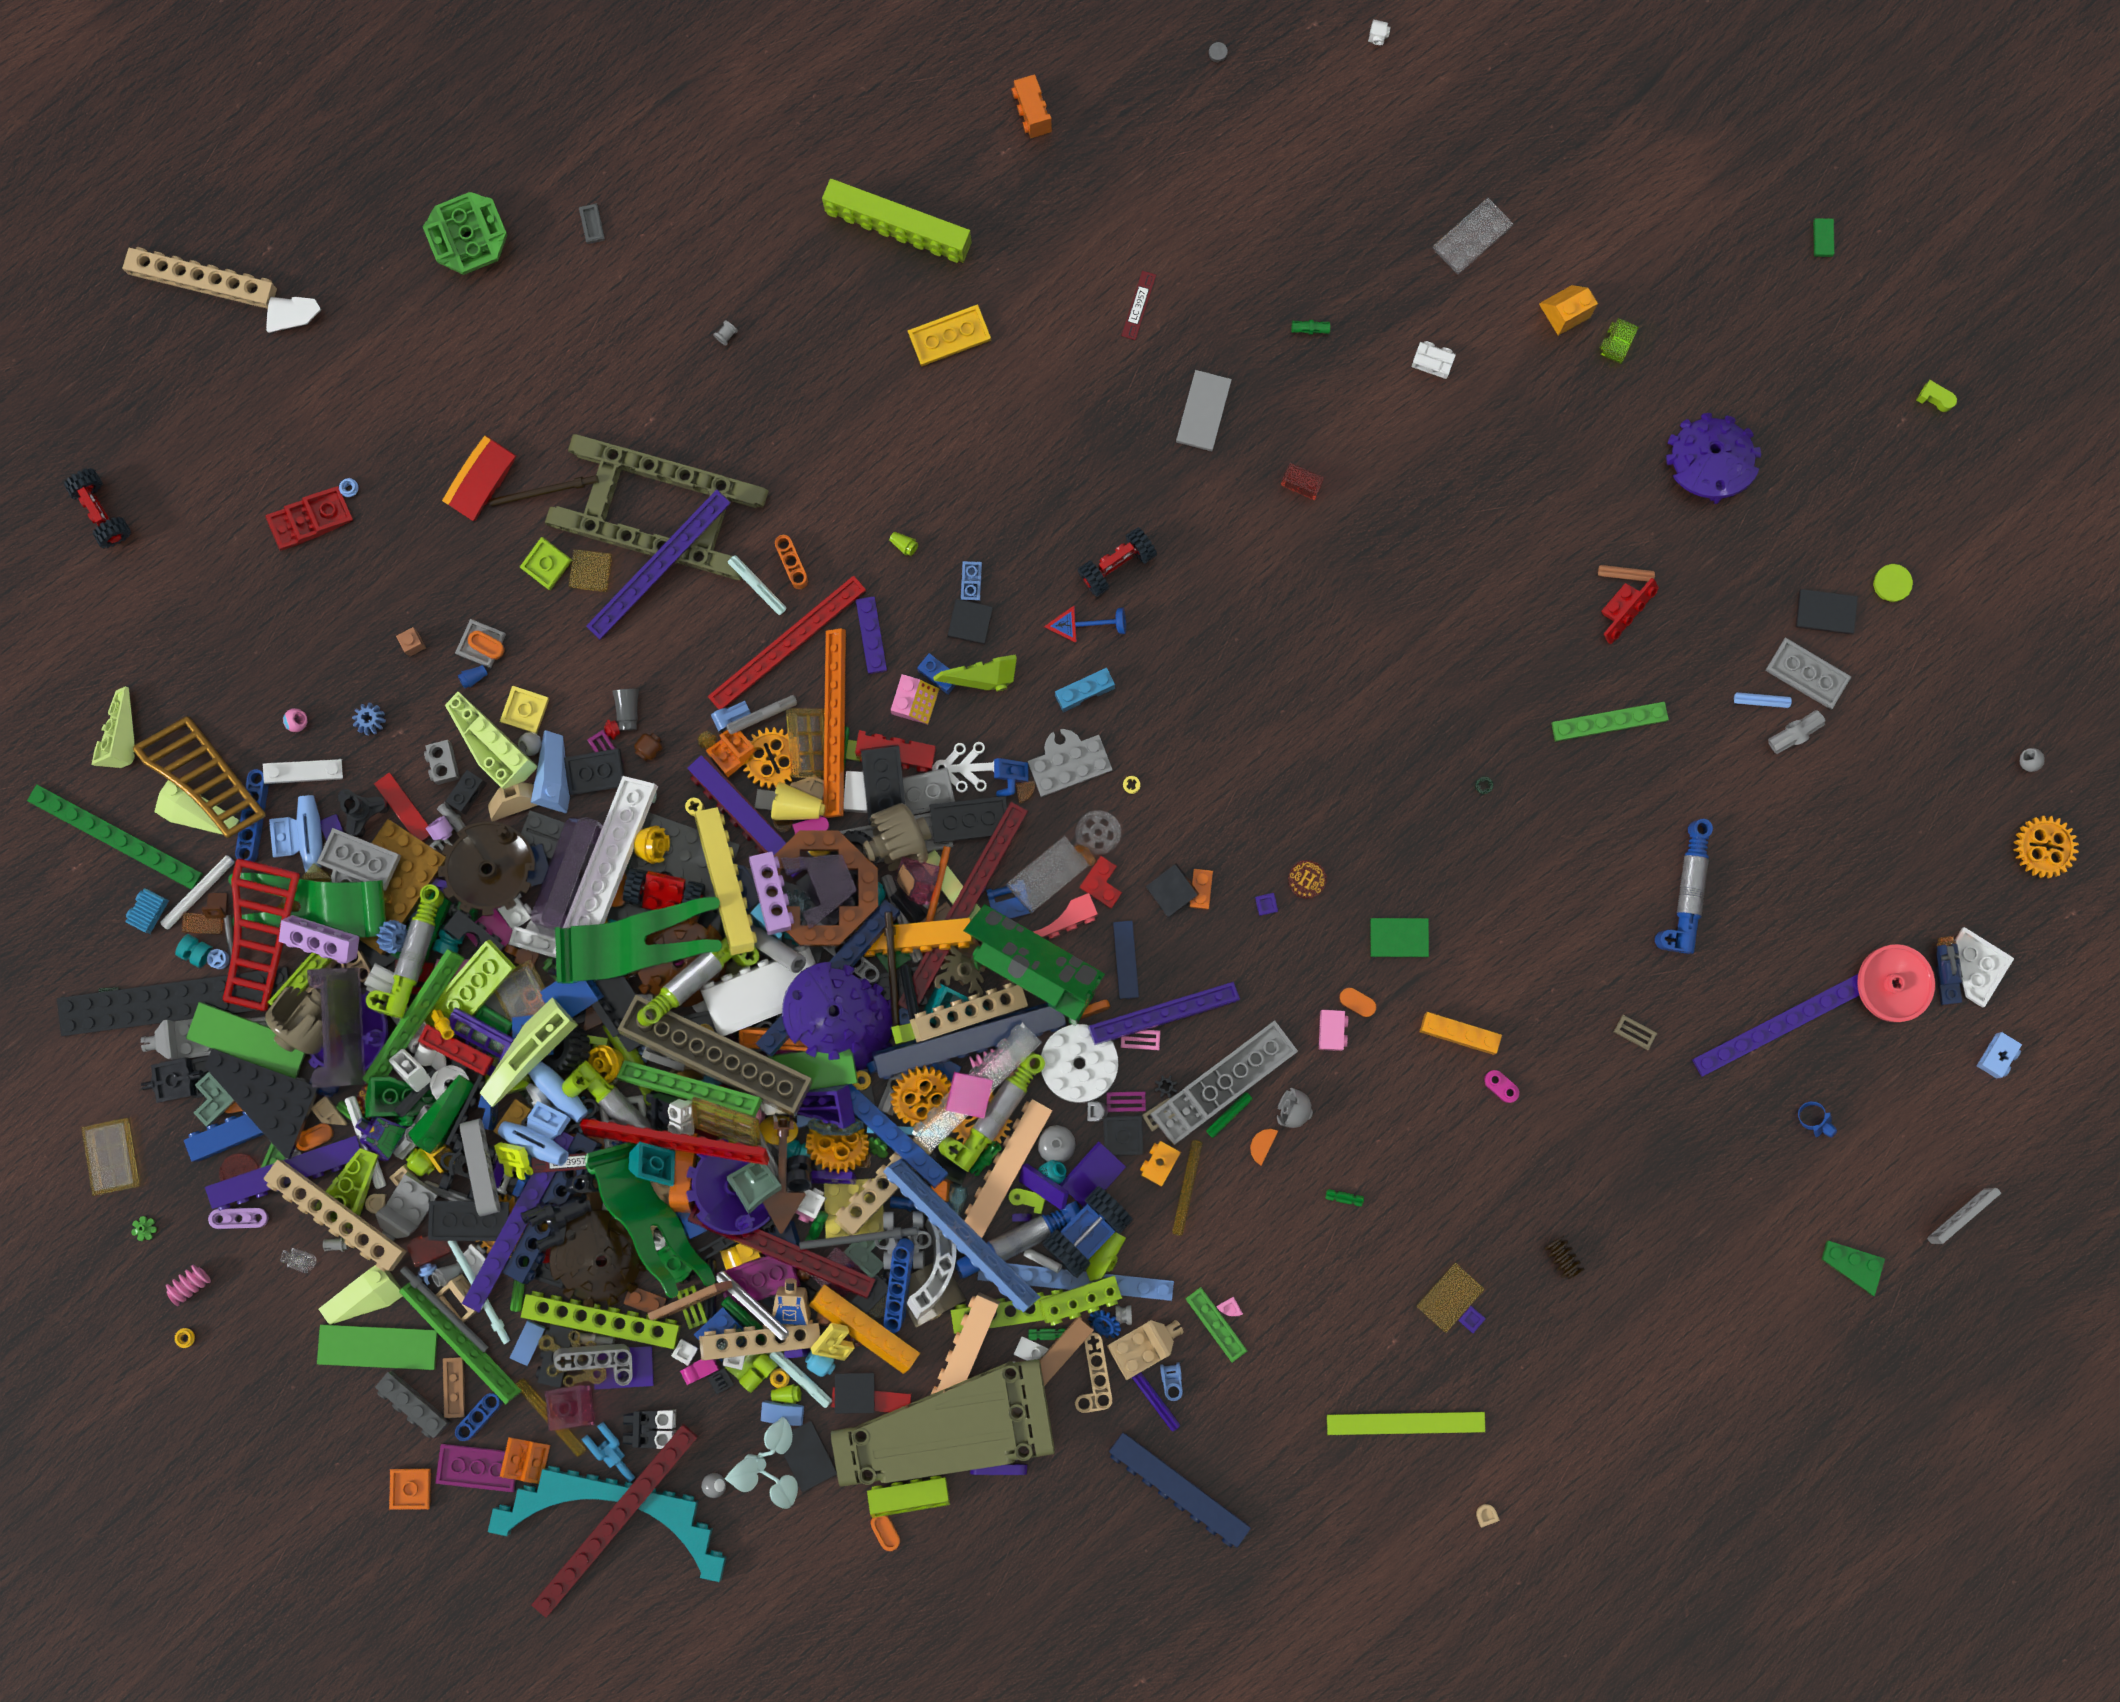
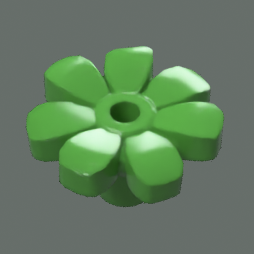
M873 1137L868 1139L869 1147L872 1149L870 1152L874 1156L876 1154L879 1158H886L888 1156L886 1151L887 1144L879 1138L874 1139Z
M142 1216L139 1218L140 1222L136 1220L133 1222L132 1225L136 1228L131 1233L134 1236L138 1235L137 1240L144 1241L145 1238L151 1240L153 1238L152 1233L157 1232V1227L152 1226L155 1224V1220L150 1218L147 1221V1217Z

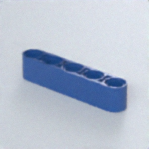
M252 770L247 776L246 789L252 797L255 794L259 795V799L256 802L265 812L269 784H264L262 771ZM258 775H261V782L256 784L255 778ZM250 806L242 810L240 822L249 818L250 814L254 812ZM264 818L238 833L235 851L237 859H244L243 853L249 850L250 856L244 860L252 862L257 860ZM252 831L253 837L247 840L246 834Z
M907 1238L900 1239L892 1253L884 1315V1327L892 1333L900 1330L906 1317L914 1255V1244Z

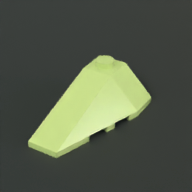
M375 1265L320 1307L319 1311L328 1324L332 1325L392 1305L403 1297L399 1293L401 1287L390 1271L386 1270L384 1272Z

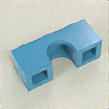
M1105 668L1055 691V697L1062 711L1066 712L1092 696L1097 695L1098 697L1115 689V684L1108 669Z

